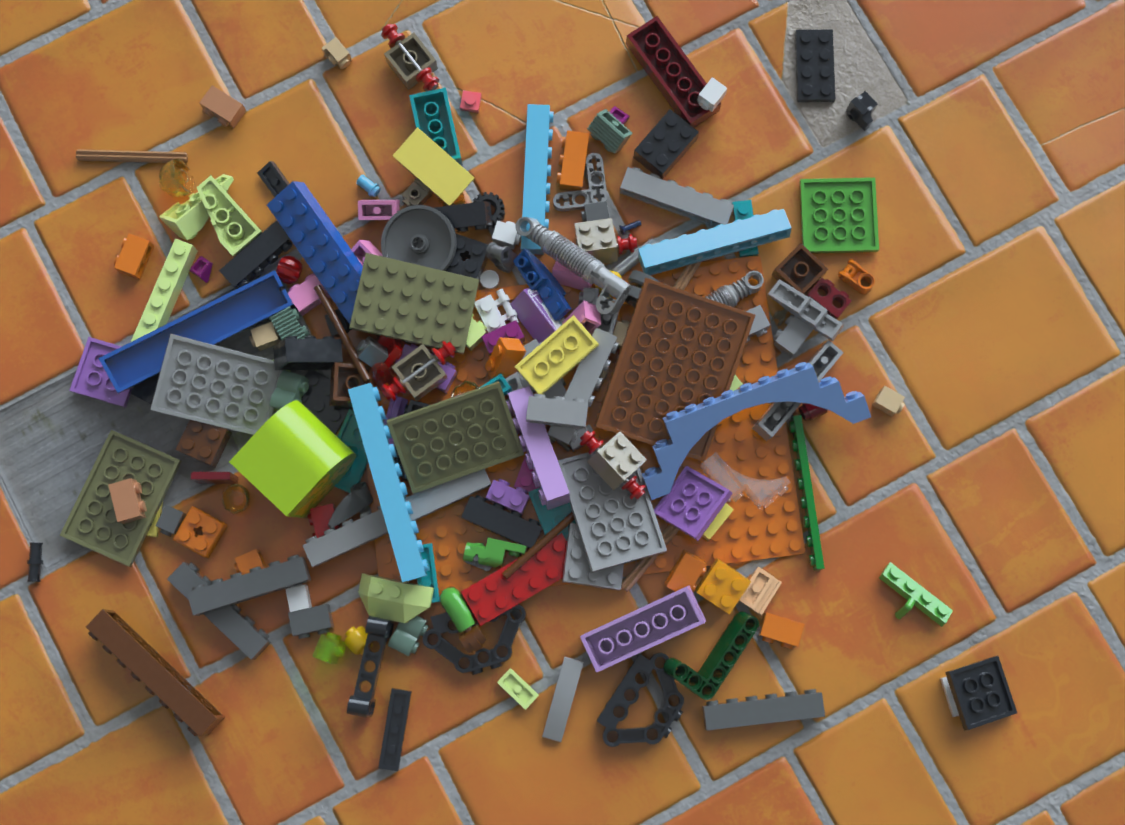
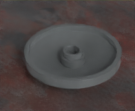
M426 205L409 206L395 213L387 222L381 237L383 257L445 271L450 266L457 247L456 233L449 219L437 209Z

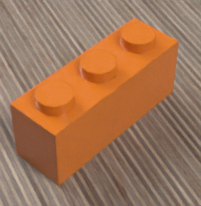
M567 130L566 137L563 136L561 148L565 149L564 154H560L559 159L562 171L558 172L556 182L560 183V190H582L589 133Z

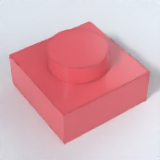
M463 90L460 110L479 113L481 93Z

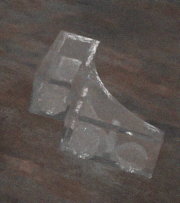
M716 452L699 466L709 479L732 492L728 502L739 500L744 496L742 493L744 491L758 509L762 505L764 508L769 506L774 501L772 497L777 493L781 496L789 489L787 485L791 483L786 476L774 480H758L744 476L728 466Z

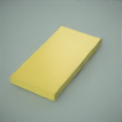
M418 127L393 154L397 161L448 206L452 205L475 179Z
M573 315L521 360L515 368L538 394L543 395L595 350L599 343Z

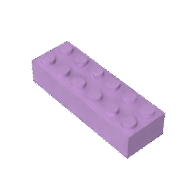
M530 386L508 393V400L506 402L511 417H514L512 420L517 435L520 434L518 437L523 452H526L527 466L529 470L533 469L532 479L536 488H540L538 492L542 506L546 505L547 510L569 503L570 493L545 425L526 421L529 396H533Z
M689 585L581 635L580 638L597 673L704 624L706 619Z

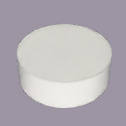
M493 270L484 271L480 277L481 285L485 289L496 288L499 284L498 274Z

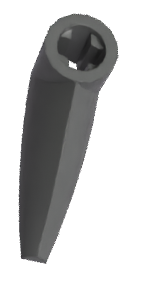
M366 482L356 483L350 488L351 492L335 509L328 523L329 528L344 522L373 502V497Z

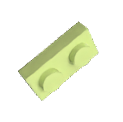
M511 668L497 682L525 710L539 696Z

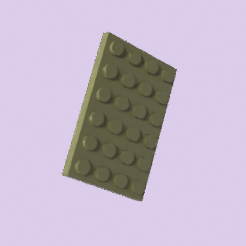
M366 253L349 329L419 345L424 344L425 346L437 349L442 347L443 341L446 343L450 341L456 349L454 353L464 354L479 279Z
M499 381L386 420L413 494L524 455Z
M111 430L60 536L132 567L182 461ZM132 478L141 485L142 493H140V496L147 508L145 512L146 518L121 524L117 522L108 485Z

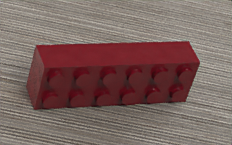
M658 16L627 35V47L679 117L695 128L719 112L721 102L713 112L703 109L699 102H697L699 93L707 83Z

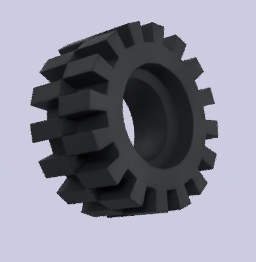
M483 192L484 195H477L478 198H474L473 202L486 201L494 206L495 213L492 215V225L490 226L495 228L497 221L501 222L504 219V204L497 194L494 196L492 192L490 194Z

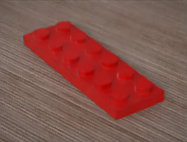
M562 533L554 537L508 579H505L502 573L516 560L460 592L479 626L563 578L567 541Z

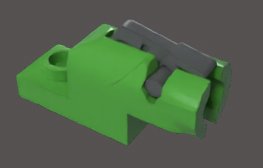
M493 538L487 539L486 546L484 543L467 542L463 561L482 570L489 571L492 567L503 566L506 551H509L511 556L520 557L521 554L526 552L527 547Z

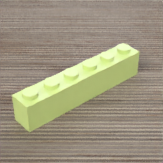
M175 238L131 342L167 324L198 252L192 244Z

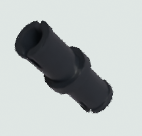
M30 542L29 560H27V564H29L27 582H41L43 543Z

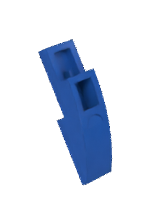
M524 249L513 262L531 291L537 290L553 319L560 321L571 310V307L564 298L566 292L545 265L528 249Z

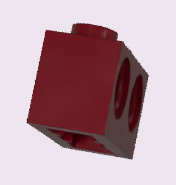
M821 278L807 296L827 309L828 315L838 319L852 300L849 299L850 297L846 292L836 289L830 280ZM817 290H825L826 296H820ZM835 300L839 301L841 308L834 307L832 302Z

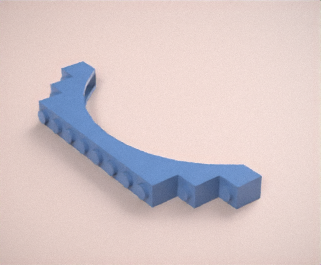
M802 362L795 365L793 369L778 371L775 376L762 377L754 384L746 383L741 385L738 390L725 391L721 394L722 396L717 398L709 397L704 399L701 404L688 405L685 407V410L680 412H669L663 418L670 439L659 440L656 442V445L652 446L659 467H651L645 470V473H642L650 498L654 500L669 494L678 469L690 449L707 431L723 419L743 409L773 402L807 403L830 410L854 424L871 417L865 396L861 392L852 391L844 397L840 383L835 377L823 378L819 383L814 367L810 363Z

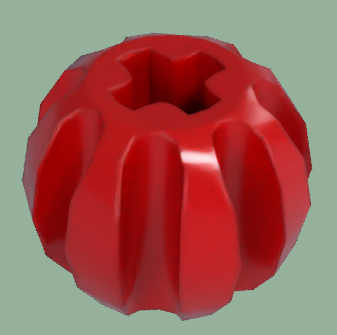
M284 256L278 263L276 273L283 283L293 284L298 281L303 266L298 258Z

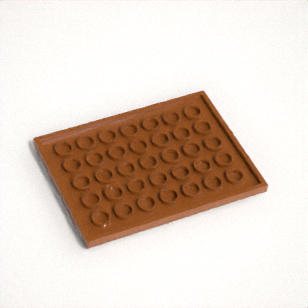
M645 277L594 426L614 433L621 431L626 437L651 445H656V442L662 439L669 440L670 438L663 421L666 414L672 411L680 412L685 410V407L688 405L701 404L706 398H717L722 396L723 392L730 390L756 315ZM717 425L699 439L687 454L688 457L705 462Z

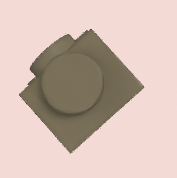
M416 178L402 194V202L407 207L423 205L432 196L431 190ZM415 192H418L417 196H412Z

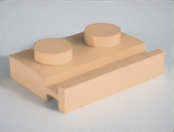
M757 567L749 579L751 581L750 585L739 602L762 615L782 582L765 570Z

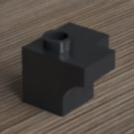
M864 91L861 95L850 101L846 109L847 116L865 131L873 122L871 113L875 110L878 103Z

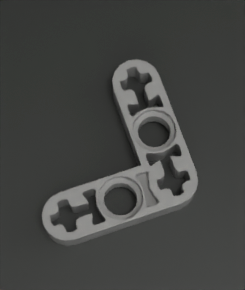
M591 153L586 158L589 189L556 194L553 198V205L556 210L584 209L585 204L597 203V199H594L596 198V189H600V197H604L601 198V202L607 201L603 159L600 154ZM593 158L597 161V171H593V164L589 163L592 162ZM592 177H601V183L593 184L591 181ZM580 195L586 201L583 204H577L575 198ZM569 197H572L573 205H570V202H564V206H560V203L556 202H559L560 198H563V201H569Z

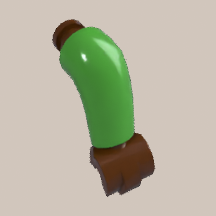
M455 587L444 589L440 595V602L459 633L464 631L459 636L462 646L469 653L477 652L483 648V644L486 641L484 634L478 624L472 627L475 621L461 593Z

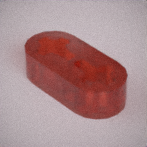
M379 362L373 365L371 370L372 376L382 393V390H384L382 385L386 382L391 385L394 376L385 363ZM381 370L382 372H384V377H382L381 374L377 371Z

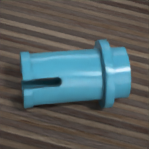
M361 175L357 180L356 184L367 191L369 196L376 197L381 190L379 184H374L365 175Z

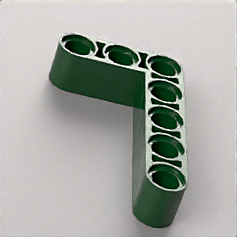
M738 612L698 673L675 658H670L665 662L664 672L702 699H712L759 627L758 619L746 612Z

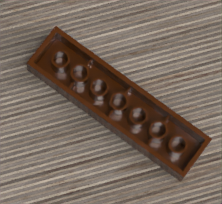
M102 609L86 626L89 630L88 634L96 641L99 639L104 644L102 646L103 649L109 654L113 653L118 658L116 661L122 667H128L132 671L131 676L137 681L141 680L146 685L145 689L150 694H156L160 698L159 702L166 709L170 708L175 712L173 716L181 723L184 721L189 726L187 729L194 736L209 735L225 718L114 610Z

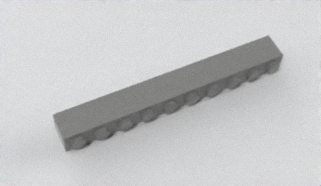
M485 469L414 493L408 497L405 495L406 502L409 501L413 509V514H410L411 520L416 521L491 486V481ZM381 505L377 507L378 511L374 513L370 511L360 515L361 519L354 522L350 519L342 523L343 527L337 530L333 527L324 531V536L317 538V536H313L305 540L306 544L302 546L311 566L321 565L388 534Z

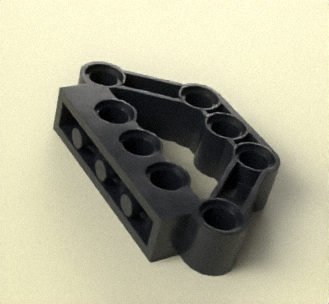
M517 604L490 620L489 622L493 623L498 621L500 616L507 615L498 644L491 650L481 648L475 655L464 654L442 637V634L447 632L452 634L459 633L458 630H450L448 624L452 619L447 612L430 617L433 629L425 632L423 643L427 648L435 649L452 662L459 672H471L472 675L483 672L484 667L490 666L491 669L501 667V662L509 660L512 656V645L520 623L526 618V611L521 605ZM514 609H519L522 612V616L518 620L511 618V612ZM431 634L438 636V642L435 645H431L428 642ZM500 646H505L508 649V654L505 657H499L497 654V649ZM485 651L488 653L489 659L486 663H481L478 660V655ZM463 657L468 658L470 661V665L466 669L461 668L459 665L460 659Z
M656 653L650 660L639 654L628 669L625 677L617 686L616 691L596 720L606 727L602 734L606 745L615 747L621 743L638 742L657 744L663 737L667 738L672 730L670 725L673 720L677 722L683 713L680 709L684 704V698L678 692L674 679L664 672V667L659 669L655 666V659L657 657H662L665 662L669 659L666 654ZM652 670H655L665 697L664 706L655 711L653 715L654 721L651 725L617 729L616 725L627 717V708L638 700V691L649 683V674ZM639 672L646 676L643 684H638L635 681V676ZM628 689H632L635 692V698L631 701L626 700L624 697V693ZM671 695H676L679 698L676 706H671L668 702ZM621 706L624 708V715L622 717L614 716L613 710L615 707ZM662 711L668 714V720L664 723H660L657 719L658 714ZM651 728L657 731V737L653 740L647 738V731ZM608 732H617L618 738L615 742L607 740Z

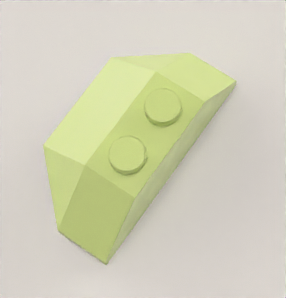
M362 573L358 593L369 616L407 623L431 607L434 588Z

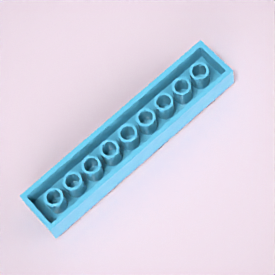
M371 383L348 389L402 582L427 576L426 572L430 571L427 559L423 560L421 552H424L422 541L417 540L415 534L419 533L416 521L411 520L410 514H413L411 503L409 501L406 502L405 495H408L405 483H401L399 478L403 475L400 464H395L394 458L397 457V453L393 444L389 443V439L392 436L388 425H384L383 422L386 419L384 408L378 404V401H381L379 391Z

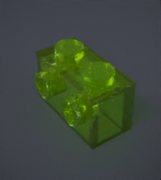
M328 632L327 635L321 634L312 657L330 664H337L339 657L342 658L346 651L344 641L341 640L342 636L332 632Z

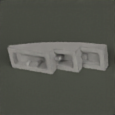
M780 279L768 293V296L831 341L836 338L844 327L843 323L828 315L825 309L811 302L808 296Z
M564 656L542 737L562 742L583 666L582 661Z

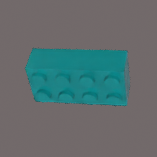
M446 88L409 95L416 128L418 127L456 162L463 165Z

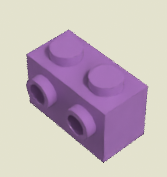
M502 479L498 481L493 480L486 499L523 515L530 496L527 494L528 491L520 487L516 489L509 487L510 483Z

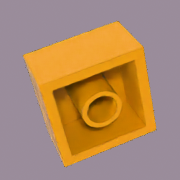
M716 558L695 591L730 615L751 581Z

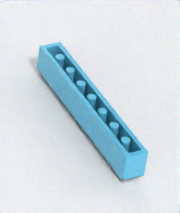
M528 104L522 217L535 218L541 225L549 229V219H545L546 212H549L550 201H546V194H550V183H547V176H551V165H548V158L552 159V147H549V141H552L553 129H549V125L553 123L554 112H550V105ZM529 223L526 225L527 231L530 229ZM521 236V252L524 249H528L532 254L544 255L539 245L527 237Z
M784 209L772 210L767 214L754 215L748 219L735 220L730 224H721L708 230L702 229L696 233L684 234L675 239H665L660 243L644 245L638 248V258L643 273L654 275L789 238L791 225Z

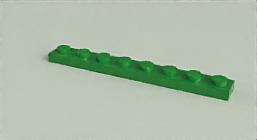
M796 415L789 421V431L793 433L792 450L796 452L797 456L794 464L796 471L799 470L800 478H797L798 489L802 490L803 497H800L801 508L805 509L803 524L804 528L808 529L806 544L811 549L809 563L814 571L825 569L802 416Z

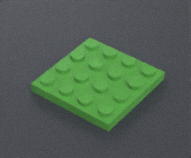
M875 177L800 179L802 244L811 253L879 251Z

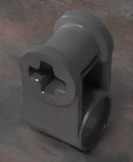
M491 242L486 248V257L498 269L510 273L515 264L513 260L518 255L507 246L501 247L497 243Z

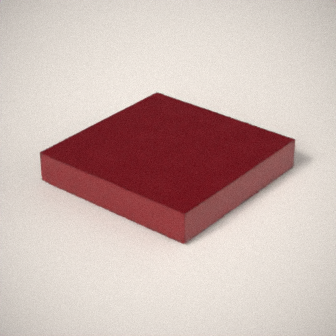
M231 472L191 473V480L199 484H238V477Z

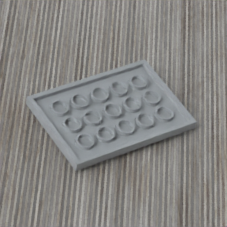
M170 334L150 410L254 435L272 416L274 408L269 405L270 399L283 370H275L274 360Z
M593 452L591 455L584 453L558 460L570 493L569 503L592 573L667 551L646 487L643 489L645 493L638 500L635 497L631 500V493L627 489H621L626 483L620 484L613 491L587 463L596 452ZM639 467L629 477L631 479L633 476L636 475V482L639 485H645Z

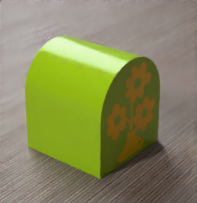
M295 400L272 415L229 463L285 516L306 518L310 514V509L315 508L347 473L356 458V454L300 401Z

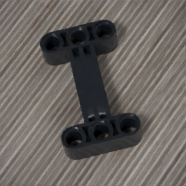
M374 616L368 617L365 633L368 635L354 695H351L349 698L347 714L365 718L372 717L376 703L374 695L387 638L391 637L394 621ZM374 641L380 644V649L376 653L370 649V645ZM368 661H373L376 665L373 672L366 670ZM365 680L371 684V689L368 692H364L361 688V684Z

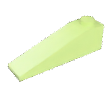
M225 174L215 179L225 191L228 190L234 181L232 176ZM199 192L190 194L189 200L183 204L177 202L159 218L177 236L190 240L196 237L197 232L203 228L209 219V215Z
M211 175L196 187L220 243L232 256L240 253L262 233Z

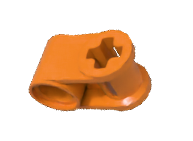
M850 259L843 271L838 272V277L858 293H869L875 284L874 277L856 261ZM860 281H867L869 283V286H862Z

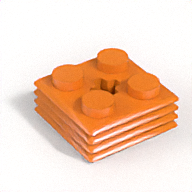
M192 506L174 535L173 540L202 557L209 558L227 528V524ZM202 528V532H204V534L202 536L198 535L197 537V529Z

